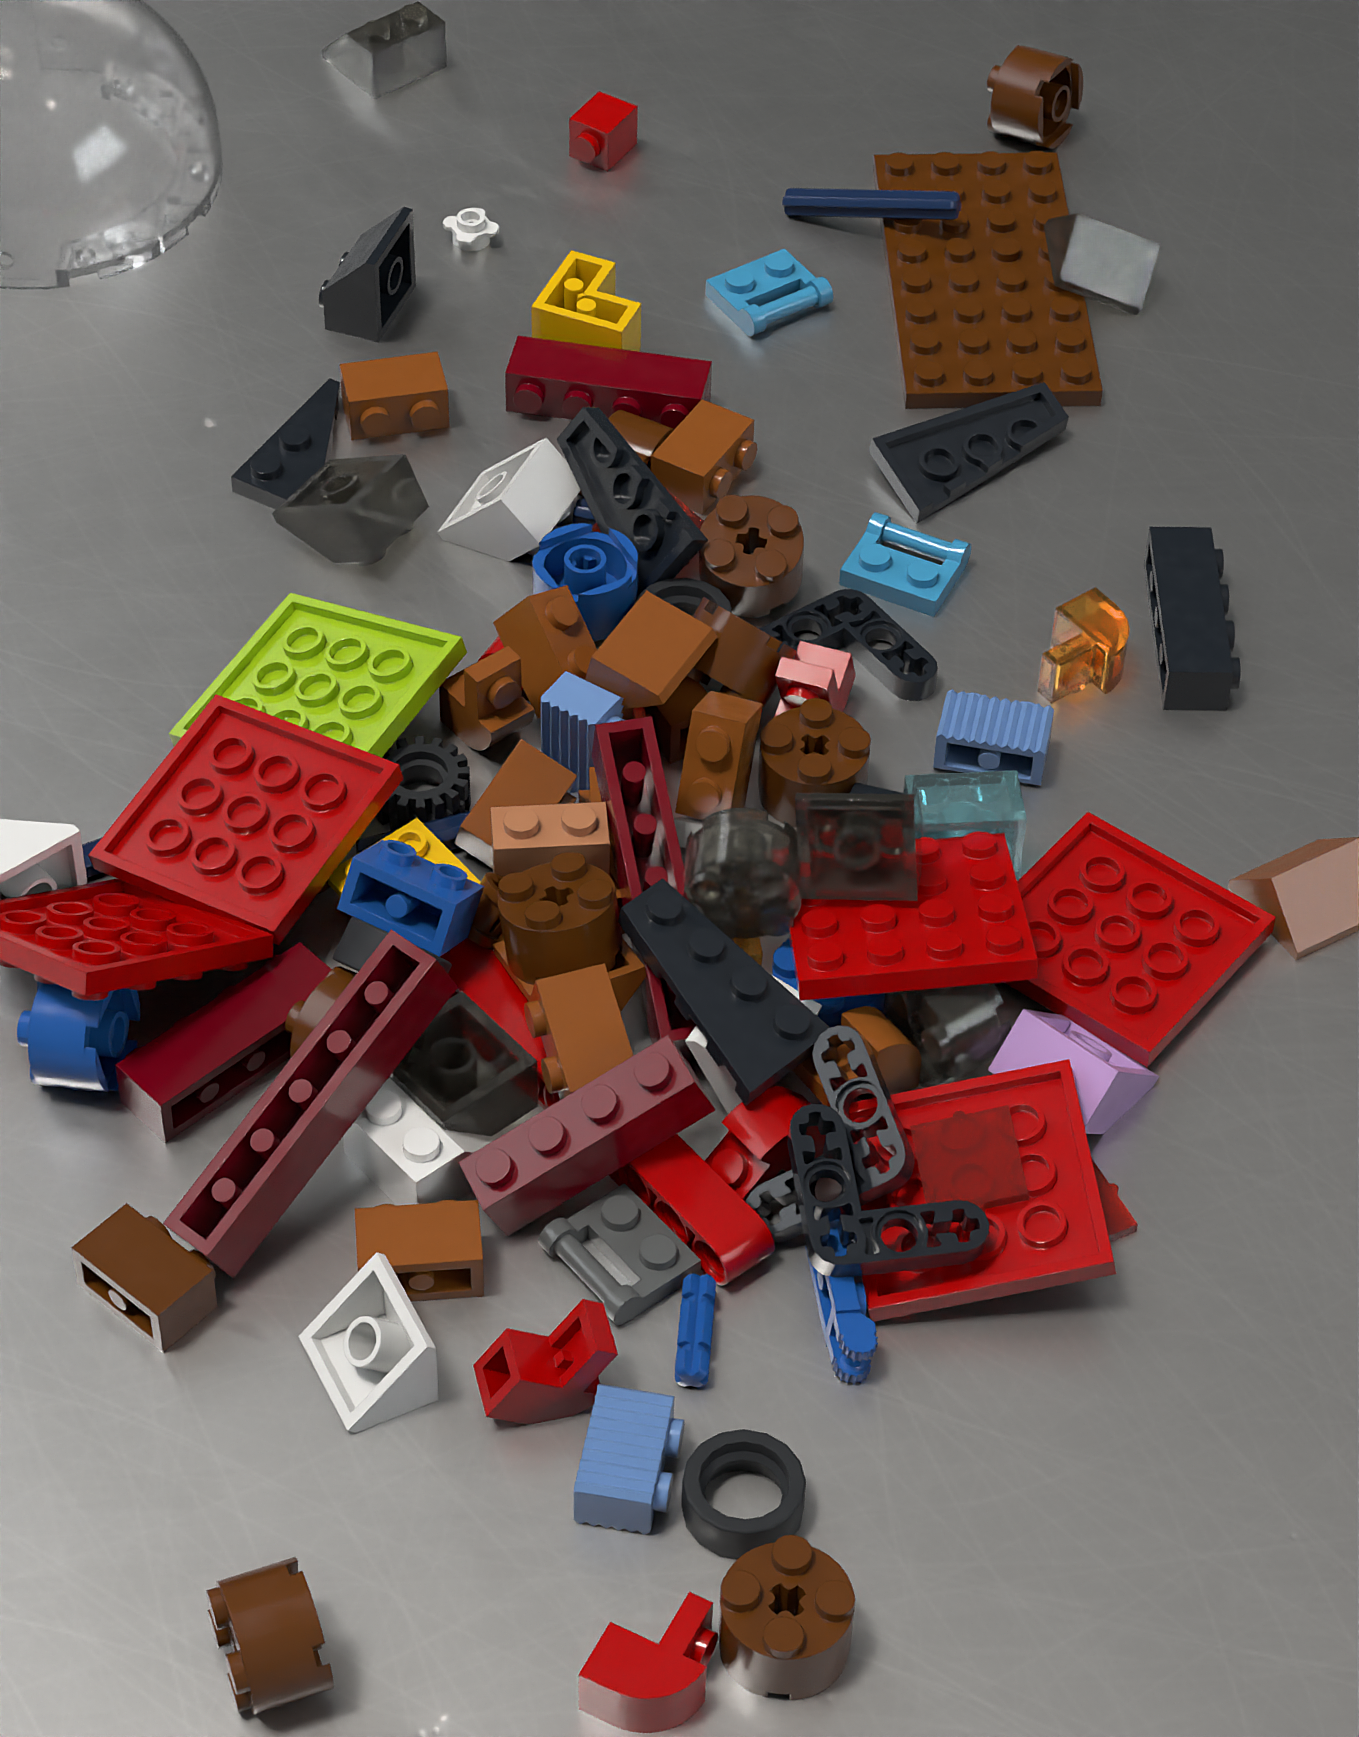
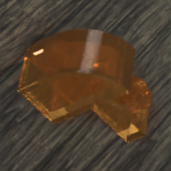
M1096 587L1055 608L1051 638L1052 649L1042 653L1037 690L1051 704L1070 693H1077L1083 690L1091 682L1104 694H1107L1118 685L1122 678L1129 638V623L1124 612Z

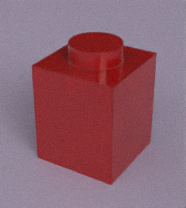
M598 91L569 118V157L608 172L637 145L638 106Z

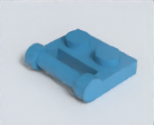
M785 248L706 280L705 295L748 336L761 333L766 329L767 324L808 307L821 308L831 304L834 298L832 287L827 279L824 277L816 278Z
M875 512L868 522L866 532L840 569L839 585L935 617L966 568L972 545L958 539L951 543L891 523V517ZM886 542L942 561L943 564L939 565L885 547L883 544Z

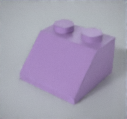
M1027 1009L1022 1010L988 1068L990 1072L997 1074L1070 1059L1085 1131L1089 1134L1101 1135L1108 1131L1153 1088L1159 1076L1129 1056L1110 1046L1067 1017Z

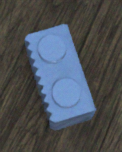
M565 671L540 697L541 752L577 775L570 793L578 792V790H589V767H594L592 748L595 725L625 720L622 719L623 713H621L624 707L621 705L624 698Z
M952 689L947 692L936 736L933 768L1041 786L1050 744L1054 709L1050 705L1043 708L1039 703L1035 704L1028 701L1019 702L1015 700L1010 702L1007 698L1000 701L996 696L989 699L985 694L965 693L964 691L957 694Z
M598 1384L579 1470L577 1471V1478L574 1484V1520L579 1524L587 1522L592 1526L600 1524L605 1529L613 1526L618 1531L625 1528L631 1533L638 1530L645 1535L651 1532L655 1511L667 1513L672 1491L673 1473L664 1472L667 1457L679 1458L685 1423L682 1419L674 1418L675 1396Z

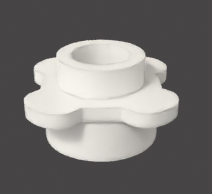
M481 208L464 209L457 216H448L443 221V228L452 232L453 244L463 251L482 250L490 243V237H495L499 233L498 224L490 222L486 217L485 210Z

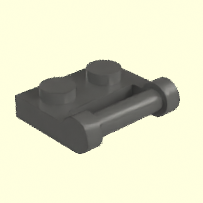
M625 1183L568 1219L562 1217L551 1221L541 1231L538 1238L539 1245L551 1257H560L600 1298L604 1304L607 1316L617 1325L629 1322L680 1289L683 1285V1279L688 1274L701 1275L700 1258ZM589 1240L632 1286L628 1284L621 1285L581 1243Z

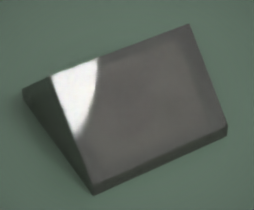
M1079 213L1048 219L1044 225L1054 286L1138 316L1143 308L1161 244Z

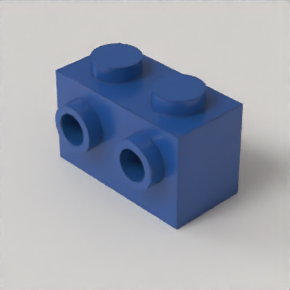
M381 840L353 857L337 909L388 933L392 929L414 945L440 957L468 938L485 886L467 879V874L456 866L443 863L435 864L417 856L415 849L406 843L396 840Z

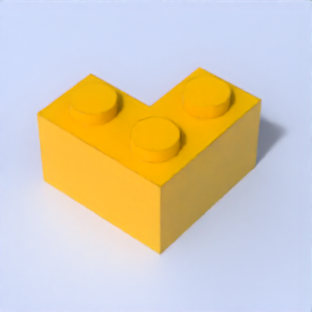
M571 250L531 306L532 337L640 351L641 303L615 296L616 262Z

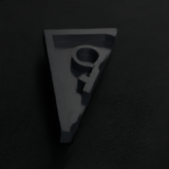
M329 378L231 476L232 492L313 526L318 522L320 494L324 491L325 469L328 468L333 443L332 430L334 420H337L339 411L340 382Z

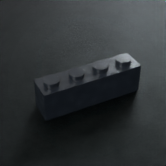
M1149 527L1144 572L1163 710L1227 711L1230 689H1238L1240 685L1239 657H1231L1235 642L1234 621L1225 619L1229 609L1228 584H1220L1224 569V555L1222 549H1215L1212 527Z

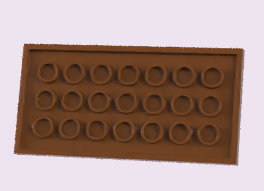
M987 151L967 154H953L950 152L906 154L896 152L874 155L873 174L876 190L955 191L959 194L961 211H959L958 218L955 220L879 218L905 409L966 408L1043 382L1046 383L1062 407L1101 406L1103 390L1057 152L998 153Z

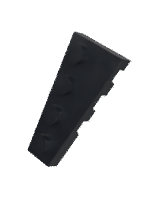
M1043 382L872 438L869 453L917 524L1065 431L1069 416L1046 383Z
M583 407L559 435L557 441L601 533L609 535V528L614 529L629 538L635 546L638 554L639 595L651 584L675 578L707 543L708 539L600 408Z
M663 878L621 908L618 923L656 978H664L676 995L674 1003L686 1021L692 1019L707 1040L706 1050L718 1067L724 1065L736 1082L734 1090L745 1106L812 1055L815 1041L821 1033L830 1027Z

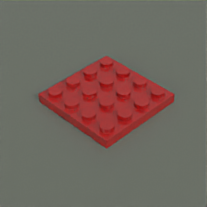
M215 694L88 856L93 868L175 903L236 920L274 935L273 943L280 945L404 778L400 765Z
M1087 812L1017 881L1038 958V979L1004 983L1054 1013L1067 1017L1110 1046L1148 1067L1272 934L1276 917L1092 813Z
M979 831L962 837L940 839L916 837L907 842L884 844L859 842L850 847L829 849L803 847L794 852L777 853L778 873L800 1001L1038 979V958L1004 833L991 834Z
M120 879L0 900V965L7 968L23 969L34 974L36 981L45 984H58L72 990V996L82 1000L105 999L108 997L109 991L122 988L149 990L156 987V981L170 978L197 980L202 978L204 971L213 969L227 971L244 970L248 967V962L273 957V934L233 919L175 903Z
M1070 1059L890 1095L913 1152L914 1170L906 1184L889 1194L861 1206V1211L954 1200L968 1201L977 1205L986 1214L989 1221V1234L981 1255L969 1263L862 1276L867 1308L872 1321L1116 1275L1114 1258ZM877 1097L852 1102L849 1108L851 1121L861 1123L872 1118L877 1110ZM878 1136L867 1138L874 1144L879 1156V1162L872 1167H876L880 1172L886 1173L890 1170L889 1159L895 1155H892L881 1145ZM951 1223L949 1233H955L959 1242H968L970 1232L963 1231L961 1223ZM926 1224L928 1228L927 1247H933L936 1236H930L931 1225ZM890 1227L881 1234L883 1243L889 1249L896 1252L908 1251L916 1244L913 1234L903 1227Z

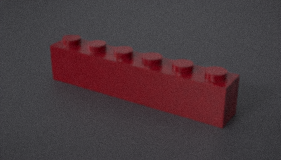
M652 716L596 724L592 758L601 801L606 802L609 840L623 906L662 878L692 904ZM631 941L632 950L645 965L646 978L641 983L640 989L652 1044L669 1035L689 1063L697 1062L685 1042L696 1027L695 1022L692 1019L686 1021L674 1003L676 995L664 978H656Z
M391 929L163 1224L187 1245L202 1253L211 1263L234 1279L458 988L441 964L434 957Z

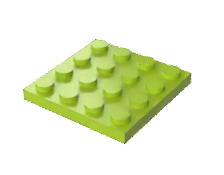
M289 593L168 734L173 746H175L215 694L382 758L466 655L467 650L461 636Z

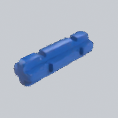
M691 1273L683 1279L674 1378L682 1387L693 1386L700 1388L706 1385L709 1378L716 1281L708 1274L699 1276Z

